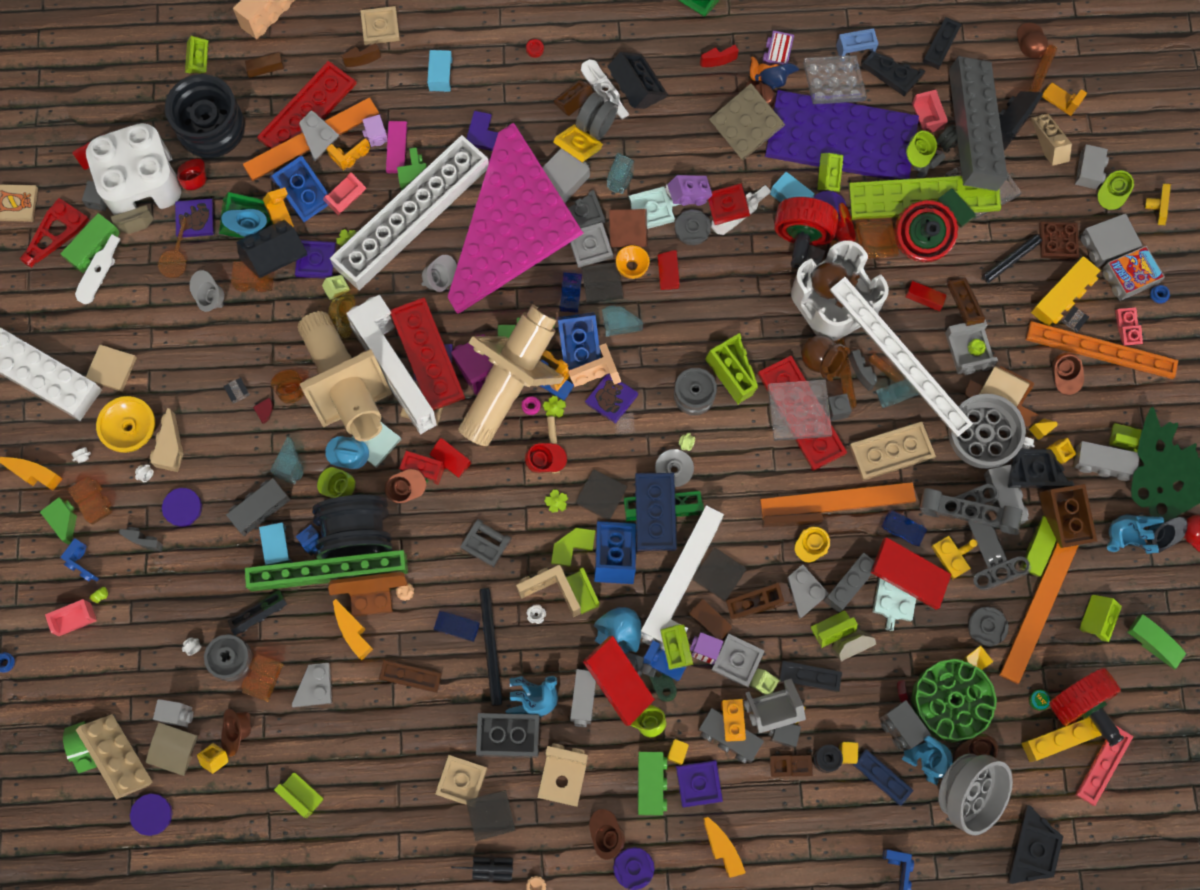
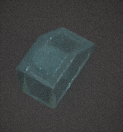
M617 153L607 178V187L612 192L624 194L633 178L634 160Z
M608 306L602 309L606 337L643 331V321L621 306Z
M907 379L876 390L882 408L919 395Z
M287 437L270 471L274 476L295 484L303 475V465L295 443L291 438Z

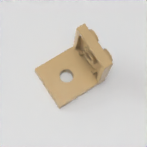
M560 565L549 570L544 568L537 572V576L532 578L529 576L519 580V584L516 585L521 599L557 583L573 618L581 614L580 606Z
M552 743V747L547 746L546 762L538 798L578 807L588 760L585 750L573 748L572 751L565 750L563 745ZM560 776H565L568 779V784L564 788L556 785V780Z

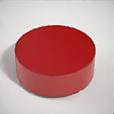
M532 39L526 44V52L530 57L538 58L544 52V45L540 40Z

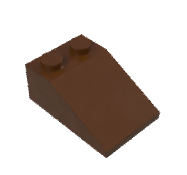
M1085 484L1039 492L1043 513L1060 548L1098 542Z

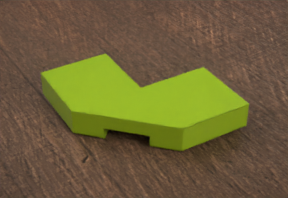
M575 528L556 542L553 548L551 564L571 567L573 548L593 551L595 530Z

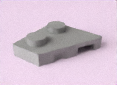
M312 110L299 122L300 129L304 134L314 161L339 137V134Z
M801 565L787 578L799 619L829 595L804 565Z
M330 663L308 665L292 702V707L332 704Z

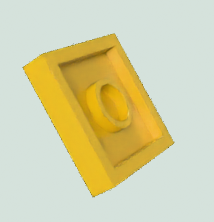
M575 124L557 135L553 142L581 162H584L601 150L603 145L587 132L576 128Z

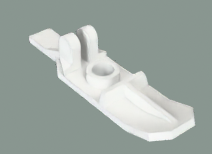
M589 59L582 63V74L594 91L604 97V103L610 100L617 104V114L621 119L629 116V113L620 102V94L602 72L597 62Z
M766 185L754 194L749 192L745 196L750 215L757 210L758 203L771 193V190ZM747 217L715 226L712 220L711 228L717 234L724 235Z
M111 235L104 249L95 254L76 290L77 301L83 304L93 302L94 296L100 284L103 283L102 281L110 266H113L115 263L113 254L120 238ZM98 267H101L100 272L96 271Z

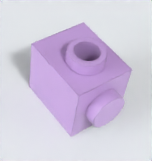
M380 115L363 119L365 130H362L364 138L369 140L371 147L381 146L388 141Z

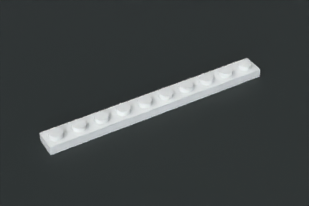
M846 277L830 289L831 293L956 437L973 424Z

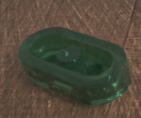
M663 673L661 677L649 676L653 688L661 701L670 702L676 697L677 689L671 677ZM669 689L670 695L665 696L663 690Z

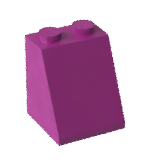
M468 342L465 345L461 344L455 347L451 354L468 385L476 395L481 390L494 364L489 361V357L485 354L481 355L474 351V347Z

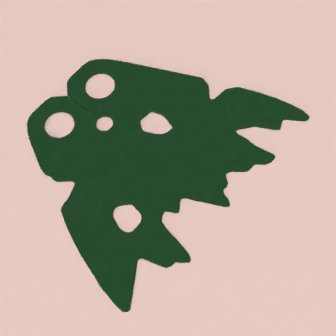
M1151 407L1144 422L1137 453L1144 466L1138 467L1133 474L1131 496L1140 507H1149L1151 516L1163 517L1166 522L1200 504V458H1198V452L1196 451V443L1183 450H1180L1178 444L1175 446L1172 444L1178 423L1168 422L1163 427H1160L1155 409ZM1159 439L1165 443V448L1162 452L1157 451L1155 448ZM1177 481L1184 482L1183 487L1177 492L1173 489V484ZM1142 487L1149 491V497L1145 500L1138 496V490ZM1158 487L1163 488V492L1161 494L1157 492ZM1158 503H1164L1167 506V512L1164 515H1160L1156 511Z

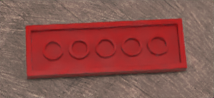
M328 61L257 136L258 140L269 149H272L301 134L299 122L311 110L324 120L353 89L356 81Z
M425 297L390 310L421 392L433 411L465 399Z
M792 356L758 372V376L812 471L847 454L845 447Z

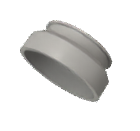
M979 394L968 398L960 404V410L968 419L969 415H974L977 418V422H972L973 424L965 430L968 433V439L962 438L961 435L956 437L948 428L950 444L954 452L964 462L978 468H996L1009 462L1020 451L1025 440L1026 428L1020 411L1013 403L998 395ZM988 415H994L996 422H991ZM979 431H985L988 438H982ZM999 431L1006 432L1007 438H1002L999 435ZM971 447H976L979 450V455L973 454ZM990 447L997 448L998 454L991 453Z
M965 754L949 767L940 785L939 805L941 810L948 815L950 822L954 826L970 835H980L989 830L999 820L1009 802L1012 791L1013 778L1009 766L990 755L977 756L975 754Z

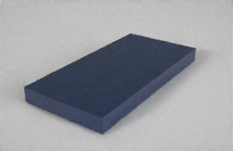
M635 473L637 551H676L674 473Z

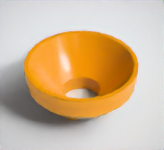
M630 245L618 252L616 267L624 277L630 279L639 278L648 270L649 256L641 247ZM631 261L635 262L637 264V268L635 270H629L626 266L627 263Z

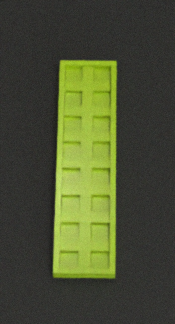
M962 176L849 183L851 219L898 217L910 204L921 200L937 201L938 198L951 188L974 213L1000 211V190L994 191L964 186Z

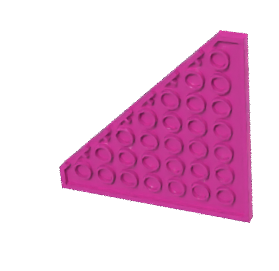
M514 123L498 132L450 287L448 299L458 314L584 234Z

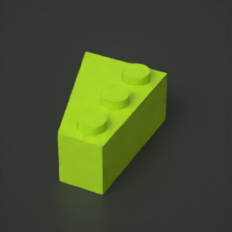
M740 333L710 350L705 359L737 404L753 396L758 388L752 367L749 365L746 357V349L743 348Z

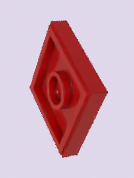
M742 183L711 191L712 196L708 199L714 226L750 216Z

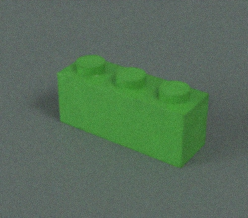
M98 213L61 252V255L68 263L81 273H84L95 254L104 249L110 236L118 237L120 232L115 225Z
M663 752L638 753V815L663 816V811H667V799H663V790H667V778H663V769H667V757H663Z

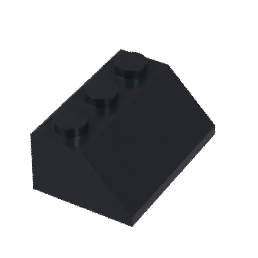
M620 52L607 66L611 76L617 81L620 90L626 95L629 104L633 108L645 109L668 96L642 54Z
M1020 91L1016 97H1011L1007 103V106H1009L1007 110L1003 109L1000 112L999 119L1004 151L1033 113L1043 93Z
M286 220L279 221L236 242L239 259L259 279L307 256V251L298 234Z

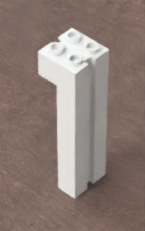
M381 296L370 297L365 303L352 307L346 313L352 331L365 351L371 349L388 386L420 435L436 426L433 409L384 337V334L395 329V326L389 316L391 311Z
M707 505L641 630L642 642L650 646L654 640L660 643V649L663 651L665 649L660 630L681 625L671 620L724 516V514Z

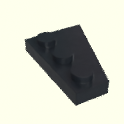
M872 52L861 66L904 97L926 72L922 69L919 71L910 68L911 65L906 63L901 65L894 62L892 58L876 52Z

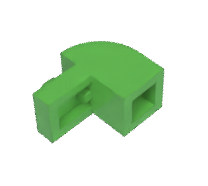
M410 148L412 165L397 167L401 191L427 168V164L423 163L422 154H418L417 148Z
M85 722L67 727L63 733V744L69 762H73L78 773L97 767L76 731Z

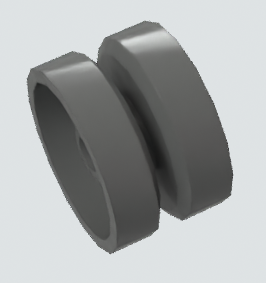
M596 92L592 93L579 112L576 128L583 132L590 130V136L601 140L614 122L618 105L610 100L604 103L603 96Z
M690 368L683 371L675 383L674 401L676 406L688 415L706 413L712 407L717 393V384L714 377L708 371L701 368Z
M221 635L213 639L206 647L204 663L207 670L215 677L224 681L234 682L243 679L252 670L254 653L250 645L237 636Z

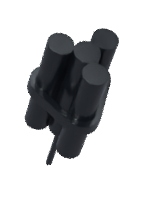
M490 855V857L473 856V867L451 866V868L473 869L472 880H489V882H493V880L512 881L513 857H494V855Z

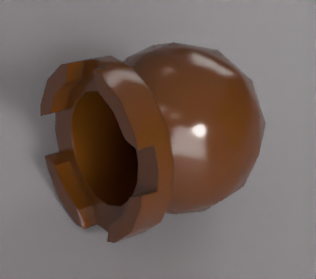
M825 262L813 271L811 282L814 291L820 297L835 299V305L842 309L843 305L831 293L830 289L844 277L855 287L860 275L855 272L852 275H848L846 269L840 264Z
M817 335L809 338L801 350L804 365L811 371L821 373L822 377L829 381H833L835 376L840 377L849 363L846 358L847 354H850V349L842 344L836 345L831 338Z

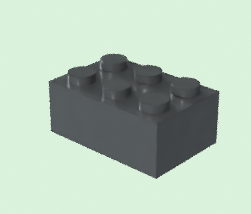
M478 713L476 755L479 757L538 758L540 716Z

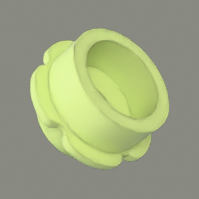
M691 433L683 434L679 440L681 450L690 451L695 443V437L691 436Z

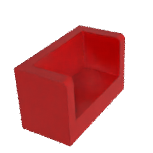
M406 451L399 469L401 472L407 469H416L426 479L433 480L434 484L439 485L445 467L441 461Z

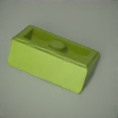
M190 36L187 41L185 73H206L208 40Z
M821 154L817 190L840 192L843 155Z
M675 625L661 629L669 670L693 665L685 626Z

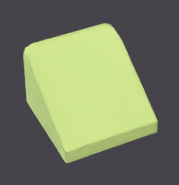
M342 275L326 278L322 284L329 300L350 291Z
M758 668L749 686L764 695L773 693L779 679L766 670Z

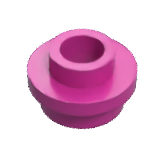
M533 396L526 397L521 405L523 412L527 415L537 414L541 407L540 401ZM534 404L535 407L533 409H529L528 405Z

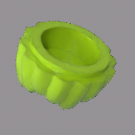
M972 339L967 346L968 352L977 357L981 356L986 350L984 341L980 339Z
M101 587L89 599L95 603L107 599V588Z

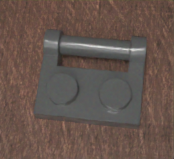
M477 519L460 548L494 568L510 544L512 537L502 535L483 524L484 521ZM480 530L501 542L498 547L477 535V532Z

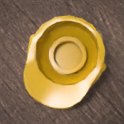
M820 527L804 529L795 543L794 550L796 555L802 561L808 563L828 553L830 547L829 535Z

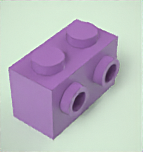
M677 175L667 184L673 204H681L683 206L696 204L700 206L705 204L712 196L707 176Z

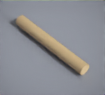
M550 416L547 417L549 443L557 444L555 417Z

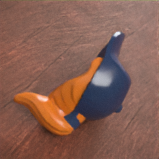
M751 57V79L753 81H762L763 84L770 86L772 89L784 86L788 76L799 71V68L791 63L770 66L764 63L759 64L755 57Z

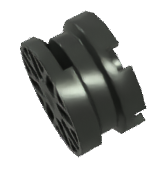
M954 124L949 126L936 140L937 145L941 144L945 153L950 152L949 148H954L958 144L956 126Z

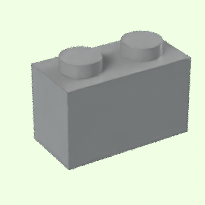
M1085 145L1080 152L1075 185L1097 189L1101 183H1104L1106 177L1104 167L1106 168L1109 157H1107L1108 149Z
M157 700L153 720L188 727V724L192 722V707L182 703Z

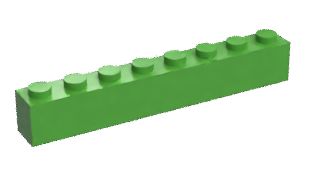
M404 550L250 567L245 568L246 588L253 592L329 583L331 580L394 572L408 574L407 556Z

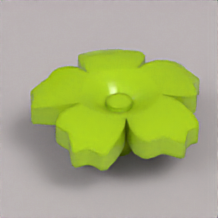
M346 229L341 230L340 238H336V243L342 247L357 232L355 230H349V232Z
M557 396L549 398V402H544L543 404L544 410L547 411L546 416L555 417V414L558 418L563 416V409L566 407L565 401L561 399L558 401Z
M553 490L550 493V497H545L544 502L547 506H550L549 511L552 513L558 512V509L563 512L566 510L567 503L565 502L568 500L567 494L560 493L559 495L558 490Z

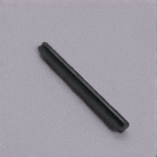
M482 588L479 592L492 706L502 705L491 593L489 588Z

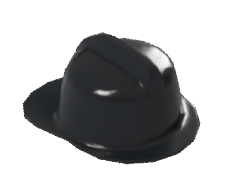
M1175 517L1166 522L1164 521L1162 524L1151 525L1147 530H1153L1155 538L1146 540L1151 545H1158L1160 553L1181 541L1187 531V522L1182 517Z

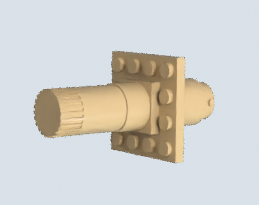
M532 304L528 313L524 312L509 339L505 336H472L469 344L474 347V351L481 355L485 354L489 357V361L494 364L458 428L464 437L482 446L490 444L524 385L530 387L561 384L564 379L562 375L539 360L556 332L553 326L557 320L541 313L534 304Z
M323 311L309 313V315H306L299 321L300 323H298L297 328L317 367L319 375L306 379L300 383V386L323 427L341 419L347 432L352 434L357 441H368L376 437L382 430L381 414L375 402L392 394L371 349L352 358L347 352L328 313Z

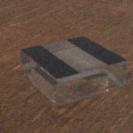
M1074 306L1062 322L1077 333L1089 316Z
M241 377L224 386L233 404L250 395Z

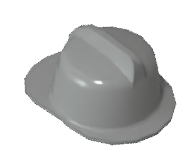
M449 255L437 257L429 266L424 268L421 285L436 292L444 291L452 284L457 268L455 260Z
M204 270L195 272L190 280V291L200 310L209 312L216 308H222L225 295L223 289L216 284L209 272Z

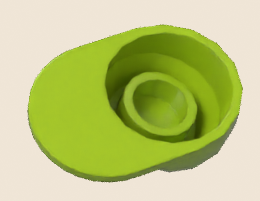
M928 131L917 132L911 137L906 154L913 166L922 168L930 163L937 149L935 137Z
M1123 170L1111 173L1098 192L1100 205L1109 210L1120 208L1134 188L1132 175Z
M330 467L321 473L317 482V488L319 493L330 498L351 496L355 490V480L349 473Z
M649 705L630 726L637 728L645 737H656L664 731L666 717L660 708Z

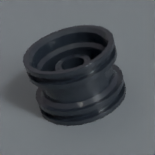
M208 74L191 75L175 84L166 98L165 114L168 122L175 131L182 146L191 154L201 158H216L228 154L241 142L245 132V119L231 88L220 78Z
M351 495L336 497L315 504L312 507V513L314 514L313 523L321 527L322 538L318 539L315 543V548L318 550L316 552L317 559L392 551V544L389 543L392 540L391 534L383 529V520L389 516L387 499L374 495Z

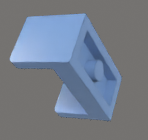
M874 28L840 34L836 44L840 61L844 60L846 53L869 49L870 53L876 52L878 40Z

